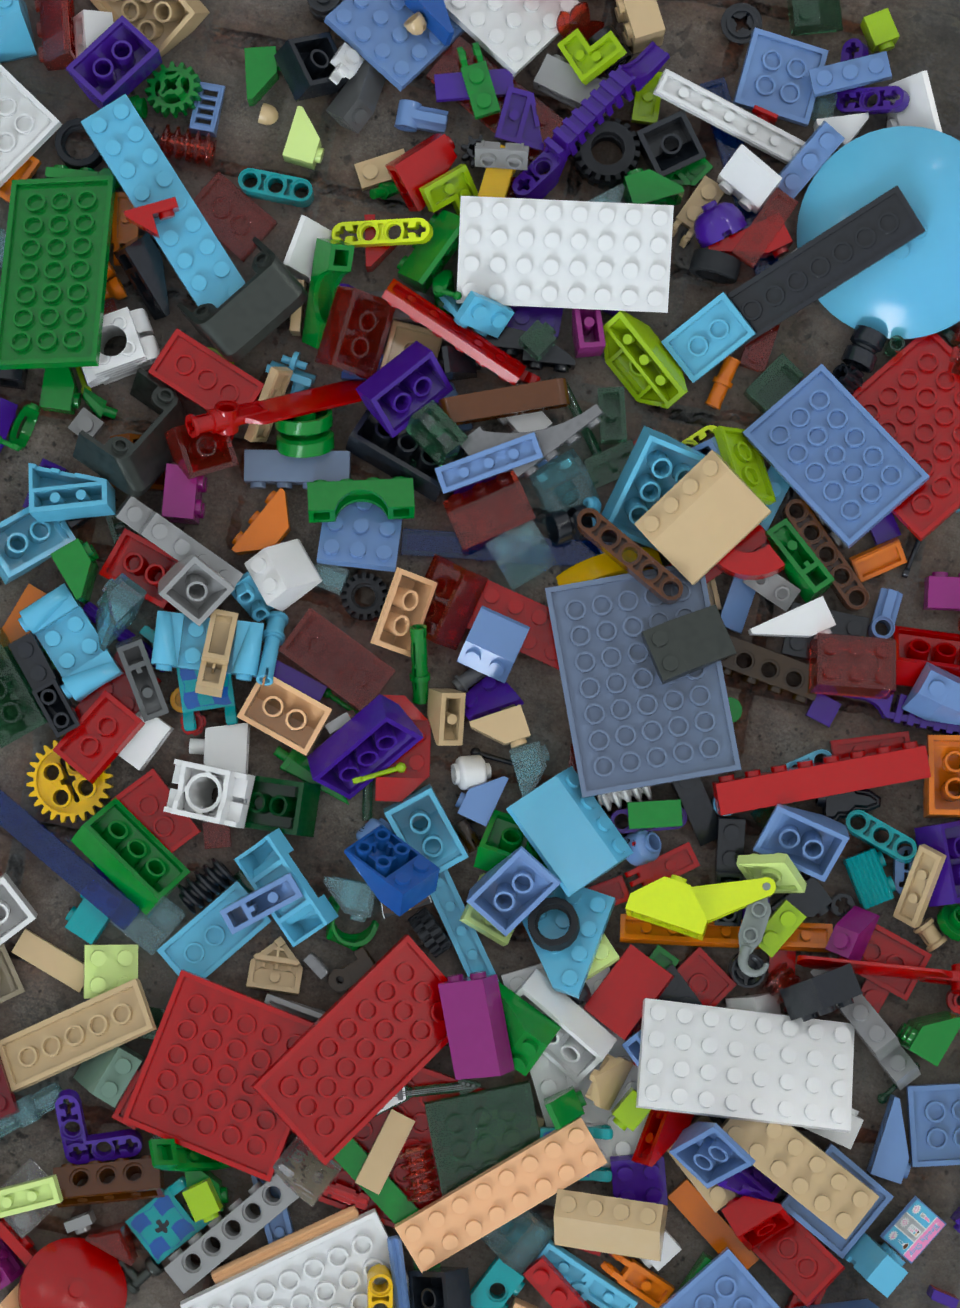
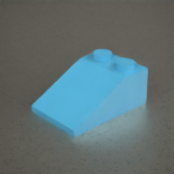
M29 507L0 522V577L5 585L51 558V553L76 539L66 521L38 523L29 513Z
M431 784L411 793L402 802H395L384 808V814L396 836L440 868L439 873L469 857Z

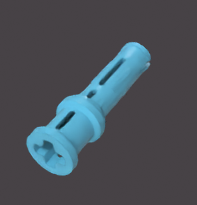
M270 611V615L265 618L267 626L263 631L262 641L264 646L258 675L256 676V681L260 685H262L263 677L265 676L264 686H269L273 683L279 646L285 642L284 629L289 623V617L281 611Z

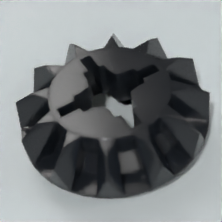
M747 3L731 5L725 10L721 18L722 34L728 38L729 42H735L738 45L749 43L753 29L755 27L762 29V17L759 11ZM747 16L745 25L748 29L741 28L736 32L737 23L735 21H741Z

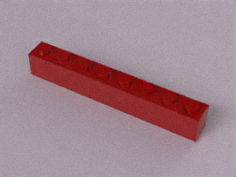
M917 740L901 743L902 747L891 749V745L875 747V752L865 754V750L849 752V757L840 759L839 755H830L823 757V762L813 763L812 759L797 762L796 767L787 768L786 764L771 766V771L761 773L760 769L745 771V776L736 778L734 774L718 776L719 781L712 782L717 813L722 816L776 806L777 804L782 805L929 778L931 773L926 745L917 744Z

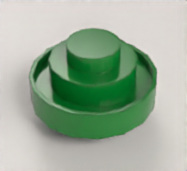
M945 905L937 914L939 927L950 939L960 941V905Z

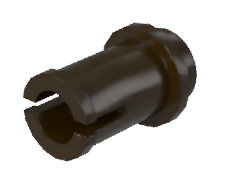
M464 818L453 826L468 852L471 853L479 847L481 841L471 826L473 822Z

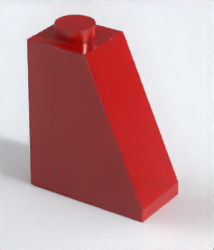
M435 133L385 165L409 211L420 212L424 209L426 203L419 188L448 172L457 158L454 152L455 145L446 134Z

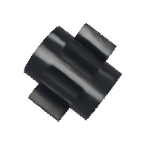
M482 135L478 139L468 136V145H461V150L467 152L462 156V161L469 160L472 169L475 167L473 151H475L476 142L481 143L483 140Z
M850 362L848 366L841 363L833 370L832 375L853 395L854 391L862 386L864 373L853 362Z

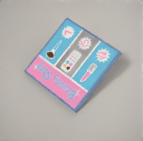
M914 1196L882 1232L880 1237L912 1264L946 1226V1223L919 1198Z

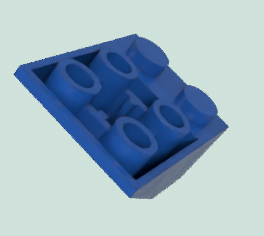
M382 824L344 850L346 856L379 901L399 917L436 891L440 868Z

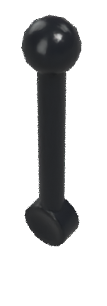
M918 539L901 576L904 578L908 577L921 544Z
M477 747L472 748L470 751L471 755H480L483 758L511 765L516 770H521L524 767L521 760L512 761L481 752Z

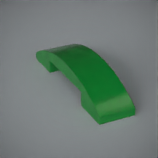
M150 1139L148 1141L152 1165L157 1169L191 1172L231 1168L229 1165L176 1144L175 1139Z

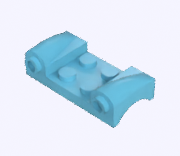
M65 583L19 612L21 618L18 621L26 633L31 631L36 635L62 676L64 684L60 687L68 699L73 697L76 701L80 702L102 685L124 674L72 591Z
M158 610L151 664L156 665V670L172 671L173 667L199 671L210 618H207L198 626L183 613ZM237 620L227 674L236 675L237 680L252 681V677L256 678L258 675L264 623Z
M278 828L234 860L254 890L291 872L303 897L271 913L291 945L295 947L339 916L324 894L319 898L290 857L289 853L294 849L280 828Z

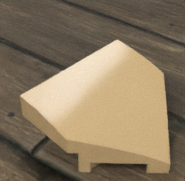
M280 936L271 945L253 956L254 958L250 961L246 987L299 996L303 967Z
M607 1054L599 1070L594 1069L590 1074L589 1080L592 1083L585 1097L594 1101V1105L610 1110L633 1066V1062L623 1057L615 1058Z

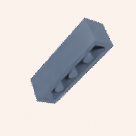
M244 449V482L250 484L252 489H266V485H277V489H292V485H303V489H307V482H314L315 480L340 481L346 478L351 479L350 451H330L321 456L295 458L282 455L277 450Z

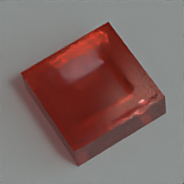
M212 822L202 823L205 849L232 846L230 826Z

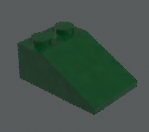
M255 776L245 828L270 832L280 828L283 834L314 837L321 785Z

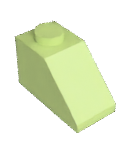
M297 106L282 155L285 162L314 170L316 163L320 164L323 159L324 148H321L320 138L304 108Z

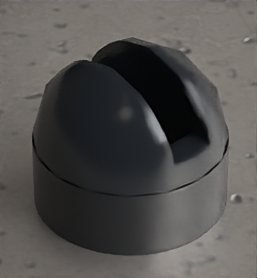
M585 982L579 999L570 995L569 997L578 1005H582L583 1000L587 1003L591 998L590 988Z

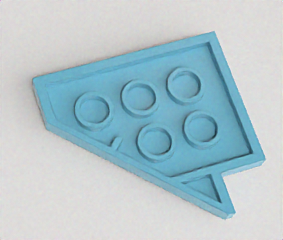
M559 885L546 898L558 897L568 901L574 907L579 918L580 930L577 939L572 945L561 951L542 949L534 942L529 932L528 916L522 923L553 989L579 999L616 899L585 887L568 897ZM557 909L543 913L538 921L540 933L549 939H558L564 936L570 926L567 915Z

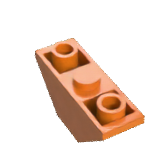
M282 488L277 492L273 490L265 500L267 504L261 512L257 510L248 521L250 524L248 529L244 533L240 531L233 539L232 544L234 546L231 550L237 555L258 553L263 548L280 544L289 534L291 527L287 493Z

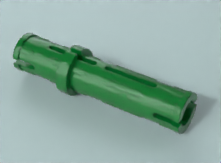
M423 624L410 626L412 672L409 674V679L412 682V702L414 704L428 703V681L431 679L427 667V626Z

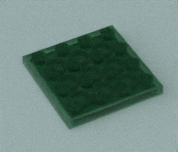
M529 1080L424 1102L442 1196L540 1139Z

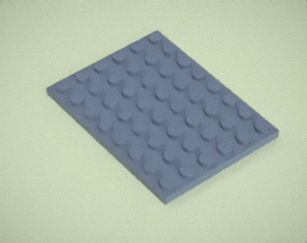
M673 565L666 566L665 568L675 575L683 585L682 596L674 604L662 602L629 573L545 588L582 798L741 770L721 661L662 685L642 638V631L711 606L705 575L695 585H692ZM655 569L642 572L647 579H654L658 575ZM668 584L663 588L667 596L672 597L678 593L677 587L673 584Z

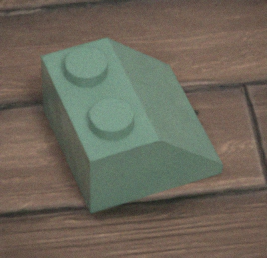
M123 1044L81 1063L73 1078L92 1095L115 1108L121 1101L137 1071L140 1070L146 1057Z

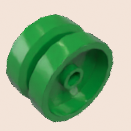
M332 409L275 422V428L279 431L276 437L277 451L288 457L309 458L321 456L333 450L334 432L330 429L333 426Z

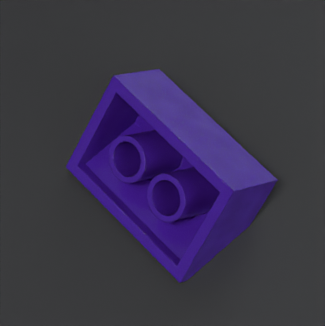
M122 15L66 67V70L86 96L99 109H102L124 94L129 95L162 64L159 49Z
M418 341L411 344L356 388L366 408L392 438L438 403L439 399L444 398L454 390L433 351Z
M960 820L914 828L915 841L918 847L919 845L926 844L947 856L929 901V907L960 903Z

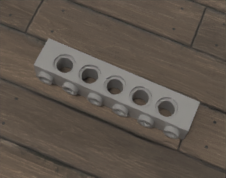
M290 1163L286 1165L291 1170H294ZM279 1164L271 1182H266L264 1185L261 1181L256 1183L248 1190L250 1196L246 1200L237 1199L228 1207L230 1213L223 1218L219 1215L208 1224L210 1227L208 1232L203 1235L199 1231L188 1241L191 1245L184 1252L179 1248L168 1257L171 1263L164 1270L183 1294L301 1196L292 1187L298 1188L289 1179L288 1176H294L288 1171L286 1166L283 1168ZM271 1186H275L280 1190V1198H275L271 1195ZM251 1203H255L260 1207V1215L252 1213L250 1209ZM231 1220H236L240 1224V1232H236L231 1228ZM211 1237H216L220 1241L221 1247L219 1249L212 1246ZM191 1254L199 1256L200 1265H195L191 1261Z

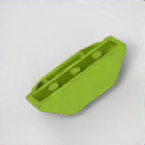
M619 311L603 326L606 344L604 348L605 362L637 402L668 409L688 392L682 368L647 324L625 311Z

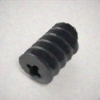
M211 858L212 868L205 864L203 865L205 874H201L198 871L194 872L196 881L186 878L187 888L180 884L178 885L180 899L193 914H196L195 905L201 909L205 907L203 898L209 902L213 900L211 892L216 895L221 894L219 885L226 889L230 887L228 878L236 882L229 869L215 858Z

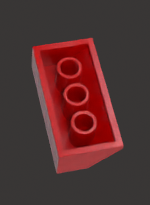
M895 626V631L891 636L888 659L889 684L913 687L927 662L960 678V634Z

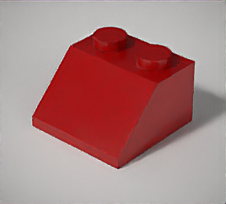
M748 1196L733 1198L726 1204L727 1207L722 1209L735 1235L749 1251L795 1223L781 1204Z

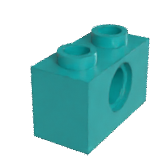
M498 1254L471 1289V1305L474 1308H508L507 1300L512 1294L517 1296L525 1285V1282H523L525 1278L522 1275L523 1272L502 1255ZM501 1283L504 1285L505 1290L502 1294L495 1295L490 1291L491 1285Z

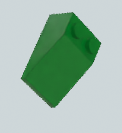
M498 981L514 1069L526 1077L561 1027Z

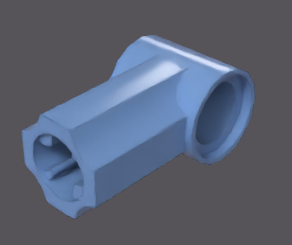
M402 99L399 101L394 126L406 132L421 130L445 134L449 111L424 107L419 102Z
M880 588L873 617L868 626V635L873 641L884 642L893 635L903 596L902 593L892 589ZM876 623L885 624L887 627L886 635H879L876 632Z

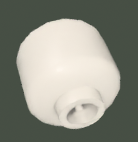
M480 755L460 756L451 765L452 782L454 785H458L461 790H468L487 782V779L491 778V766L489 763H485L484 758Z

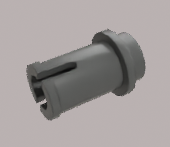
M469 668L460 676L455 675L452 684L456 690L468 693V689L483 677H486V675Z

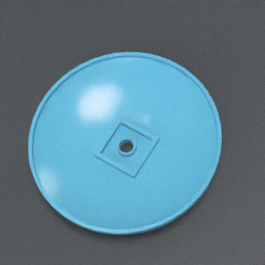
M896 126L869 132L852 140L835 152L822 165L812 179L802 200L797 222V248L805 245L898 185L926 232L818 300L832 315L855 329L856 325H864L879 331L889 339H912L938 333L960 322V141L933 129L915 126Z

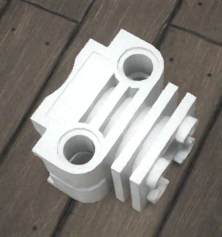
M128 307L103 316L99 366L82 367L90 388L100 384L107 385L136 374L139 368L143 370L150 369L161 351L155 336L151 335L154 332L145 309L140 308L130 311ZM114 336H124L127 338L126 347L120 354L116 356L104 355L105 344L109 339Z
M175 759L174 764L176 765L172 783L178 784V789L170 788L167 806H164L163 811L244 829L255 776ZM218 787V797L213 804L212 792L214 788Z

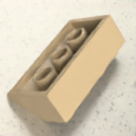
M557 1189L554 1210V1245L661 1261L668 1207L663 1204Z

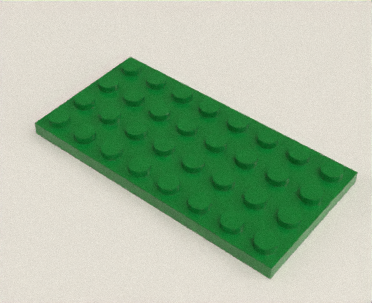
M114 175L12 180L0 283V370L99 366L116 189Z

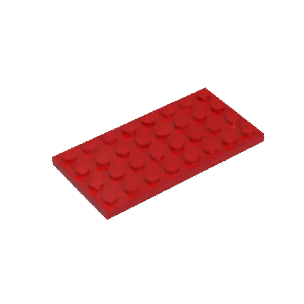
M404 935L251 1085L322 1165L326 1166L448 1043L438 984L446 982L448 979L409 935Z

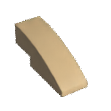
M215 609L211 614L195 693L222 698L239 613Z

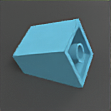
M0 0V63L38 55L27 5L24 0Z

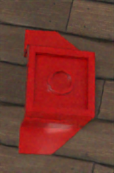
M383 695L400 705L424 737L388 767H395L399 762H402L406 765V770L403 773L397 771L376 777L375 801L402 802L430 777L431 726L428 719L404 695Z

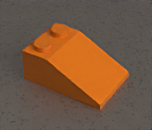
M927 735L926 750L931 777L924 778L923 816L924 818H960V735Z

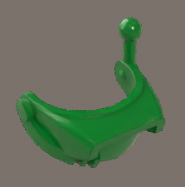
M444 270L436 277H433L435 306L447 314L449 312L443 308L444 303L439 297L447 295L455 300L462 298L461 292H454V278L451 270Z
M34 403L25 405L19 411L12 425L8 441L0 436V444L18 452L20 450L23 451L34 430L41 407ZM26 416L27 418L25 419V421H24V423H23V425H22V427H21L19 436H18V438H16V435H17L19 426H20L22 420L24 419V417Z
M333 895L329 897V902L336 913H338L340 904L337 903L338 898ZM334 919L327 924L326 939L355 951L371 941L376 934L379 923L373 920L370 926L363 932L348 934L337 928Z

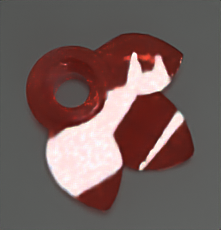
M581 2L572 8L570 14L560 11L556 26L562 36L561 41L577 28L588 41L604 27V22L590 20L588 3Z

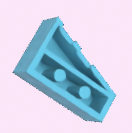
M28 463L29 513L38 523L116 515L115 489L107 479L80 473H68L60 469H49Z
M865 1232L844 1257L849 1263L851 1262L854 1265L853 1267L871 1285L887 1298L908 1274L907 1270L903 1267L906 1262L885 1242L879 1245Z

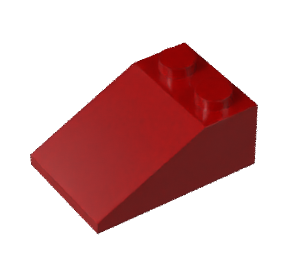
M124 528L99 574L164 611L176 612L177 608L158 594V582L179 561L152 542Z

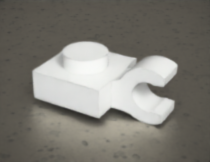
M344 42L330 61L336 68L329 76V79L336 85L342 78L347 77L350 80L365 59Z

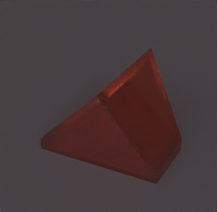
M125 1221L91 1231L85 1241L130 1266L138 1258L130 1228Z

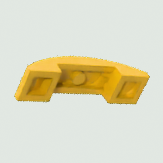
M641 547L662 565L658 550L650 547ZM627 550L622 554V557L627 562H633L637 559V554L632 550ZM603 553L575 564L559 574L556 579L558 586L627 574L628 572ZM648 567V568H645L644 570H650V569H654V568Z

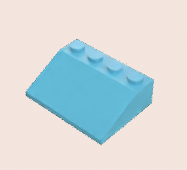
M644 426L601 515L631 540L657 550L634 523L706 455L666 434Z
M572 766L555 775L506 809L549 871L561 881L560 886L568 897L604 875L633 854L632 849L595 797L582 798L579 777Z

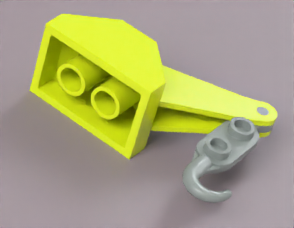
M671 875V878L664 876L630 893L625 907L628 916L703 941L709 923L746 908L738 933V965L740 970L749 977H758L767 971L769 963H764L762 968L755 970L749 967L748 959L750 954L761 943L771 914L768 898L776 890V884L773 879L764 877L691 887V885L686 883L687 879Z

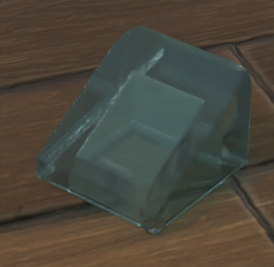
M832 93L816 97L810 119L816 120L833 117L838 94Z

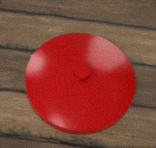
M71 1237L59 1239L40 1249L24 1268L18 1288L20 1308H125L127 1300L125 1275L117 1259L102 1245L85 1238Z

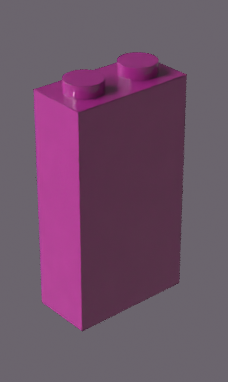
M486 971L470 973V977L464 978L463 973L447 976L448 981L438 984L455 1080L502 1076L515 1070L497 974L486 975Z

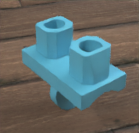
M297 351L293 353L292 358L285 355L282 356L281 362L289 366L272 360L270 364H267L265 371L269 373L271 367H288L293 370L290 379L293 381L290 393L309 389L315 383L317 376L296 369L306 370L308 363L299 360L301 353Z
M244 573L231 594L254 621L260 622L268 617L270 611L274 608L266 604L250 573Z

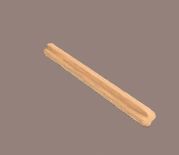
M355 1205L345 1208L213 1269L211 1277L215 1284L222 1282L358 1218L360 1215L359 1211L355 1208Z

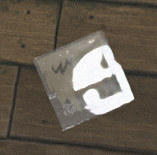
M296 1137L276 1161L273 1169L296 1195L313 1207L340 1173L342 1166L332 1159L326 1166L322 1165L302 1141Z

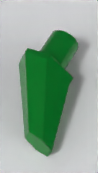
M394 182L380 183L377 188L371 189L369 192L373 200L378 198L385 200L399 193Z
M84 387L82 398L96 416L101 419L103 415L115 420L118 410L106 406V400Z

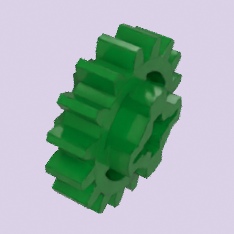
M171 61L169 68L161 64L160 72L155 70L152 72L154 79H147V83L150 86L145 89L148 96L147 101L156 113L161 112L165 118L172 113L174 119H176L179 112L186 116V109L191 108L195 110L196 107L193 102L201 101V97L198 94L203 91L200 84L201 80L198 74H195L191 66L186 68L183 62L176 67L174 62Z

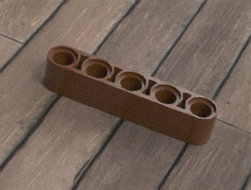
M556 378L462 394L438 400L443 427L558 409L570 405L566 378Z
M801 499L791 500L782 511L783 518L788 519L833 577L837 570L843 571L847 576L844 584L837 583L834 580L830 586L847 610L858 611L864 608L869 601V594L807 503ZM790 506H798L801 509V518H793L790 515ZM812 527L816 530L817 537L815 540H809L805 537V528ZM820 549H827L831 552V561L824 562L820 559ZM851 592L860 594L862 601L859 606H855L850 602L849 595Z
M586 508L579 512L577 528L583 536L662 602L674 604L680 600L683 593V585L675 575L595 509ZM587 516L593 517L596 520V524L592 528H586L581 523L582 519ZM611 533L615 535L617 541L612 545H606L601 538L603 535ZM627 550H632L637 554V559L633 562H627L623 559L622 554ZM652 567L657 571L658 575L654 579H647L642 572L645 568ZM673 584L677 587L678 593L672 597L667 596L663 591L664 586Z

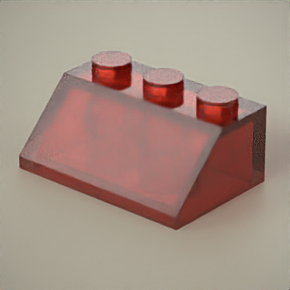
M35 0L36 12H40V21L36 23L38 37H42V47L38 48L40 63H44L48 71L65 70L76 59L73 17L75 16L74 0Z
M513 470L500 473L495 479L486 483H478L472 489L463 493L453 494L448 500L443 501L447 515L463 550L536 518L520 480Z
M435 554L424 578L435 581L438 584L423 625L427 626L426 637L428 640L457 650L488 578Z

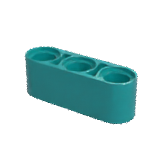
M246 168L238 176V183L242 192L251 198L296 207H307L314 200L312 185L303 178L254 168ZM249 178L258 180L257 184L252 188L244 185L245 181ZM280 183L283 185V188L280 192L273 193L270 191L271 185ZM300 188H305L309 191L308 195L304 198L296 197L295 193Z
M854 810L847 815L846 826L851 835L903 864L914 860L917 853V845L912 838L862 810ZM856 817H861L866 822L865 826L860 830L851 827V821ZM877 831H886L889 834V839L884 843L877 842L874 839ZM901 844H909L912 847L913 851L909 856H901L897 852Z

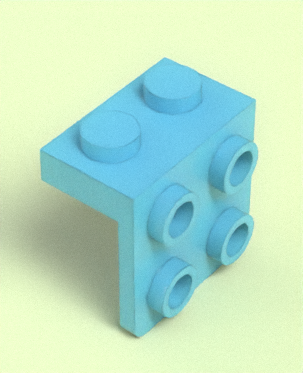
M470 291L463 303H456L453 297L447 295L439 297L444 303L443 308L455 317L453 320L456 324L463 328L472 327L477 333L485 337L491 335L498 338L515 313L511 307L502 305L474 291Z

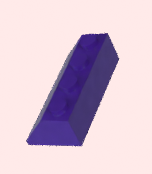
M379 694L307 756L312 780L351 799L375 779L353 784V778L387 769L424 738L423 734L399 704Z

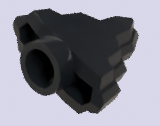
M868 789L816 798V806L822 807L824 816L839 821L840 818H847V815L854 810L869 812L881 806V797Z

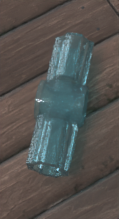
M55 1082L33 1095L28 1094L17 1100L20 1112L0 1120V1138L19 1127L22 1129L41 1119L42 1115L55 1109L56 1098L62 1091L59 1084Z

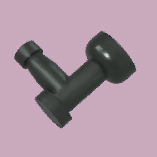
M151 1255L145 1259V1268L139 1273L128 1263L125 1257L118 1262L125 1275L129 1278L126 1281L127 1289L133 1294H137L140 1291L139 1287L152 1275L159 1276L165 1271L161 1262L157 1264Z

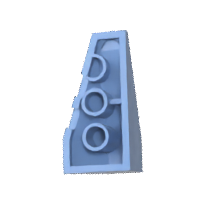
M927 662L906 698L902 709L926 721L960 725V678Z

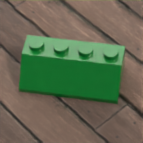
M116 797L86 821L71 839L145 915L160 904L190 873Z

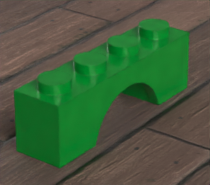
M316 239L302 336L303 343L316 349H340L343 323L335 309L337 291L342 278L351 272L355 248L354 245L341 240Z
M397 476L392 479L371 477L366 480L346 478L340 481L315 480L314 482H307L309 523L335 522L341 510L355 502H369L383 510L388 519H409L415 516L413 478Z

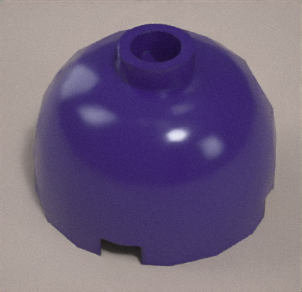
M713 200L701 207L703 212L696 217L694 233L701 248H705L724 239V237L731 233L734 234L748 224L740 209L733 203L722 202L717 204L716 200Z

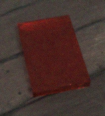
M219 171L193 199L219 242L242 262L257 248L252 239L256 236L262 242L278 224L276 220Z

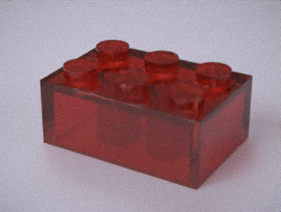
M337 286L315 362L358 378H370L377 372L396 308L390 306L385 299L359 289Z
M817 633L811 640L809 693L888 699L896 691V639Z

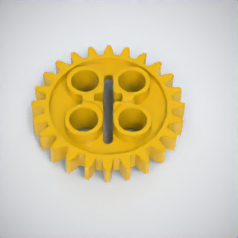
M53 740V747L59 743L57 740ZM44 745L46 754L36 753L35 755L39 762H30L35 771L27 772L28 776L33 777V781L27 783L26 786L34 787V791L29 794V797L37 796L38 798L34 806L43 805L42 814L51 811V820H55L60 815L61 823H65L68 816H70L72 823H76L77 815L85 821L87 820L86 812L94 816L96 814L95 806L104 807V804L100 801L101 798H110L105 793V789L113 788V785L106 783L107 779L114 777L113 774H106V771H104L93 783L91 794L84 795L81 791V785L87 779L65 761L68 774L76 778L72 785L80 799L77 803L74 799L72 786L64 782L68 779V776L60 762L62 758L49 746ZM52 765L59 769V776L55 780H51L47 776V770ZM61 790L66 791L68 794V801L64 805H60L56 799L57 793Z

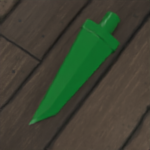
M280 746L277 747L273 755L283 761L279 769L306 783L321 785L312 780L308 759L302 753L295 749H292L289 753ZM321 785V791L349 805L346 797Z

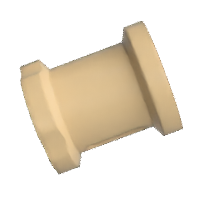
M932 917L924 920L920 927L913 929V932L918 934L926 944L927 952L937 949L948 939L938 931L933 924L934 920Z

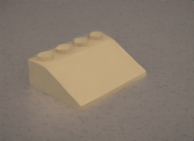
M90 0L99 11L112 12L113 22L123 15L159 49L161 58L191 34L210 13L200 0Z
M711 450L634 525L692 585H695L772 511L718 453Z

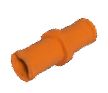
M731 356L724 359L718 375L713 377L712 382L714 384L704 404L717 410L721 409L728 389H731L733 386L731 382L741 361Z

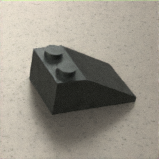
M716 604L642 631L643 641L662 685L737 654Z

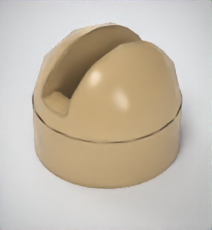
M416 12L405 21L404 27L412 35H421L426 30L427 23L420 12Z
M263 103L258 123L272 125L278 119V111L273 105Z

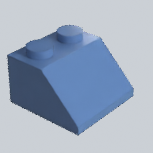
M481 606L457 662L505 683L530 627L485 606Z

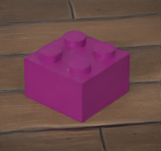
M166 463L161 516L169 522L199 525L200 519H204L205 503H202V492H207L208 477H205L204 472L199 466Z

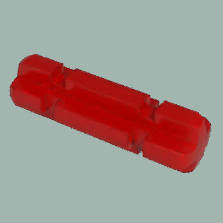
M333 1181L330 1182L321 1194L324 1196L332 1195V1199L350 1206L353 1203L355 1208L361 1210L367 1208L370 1200L367 1194L362 1192L357 1194L356 1190L339 1183H336V1185L332 1184Z

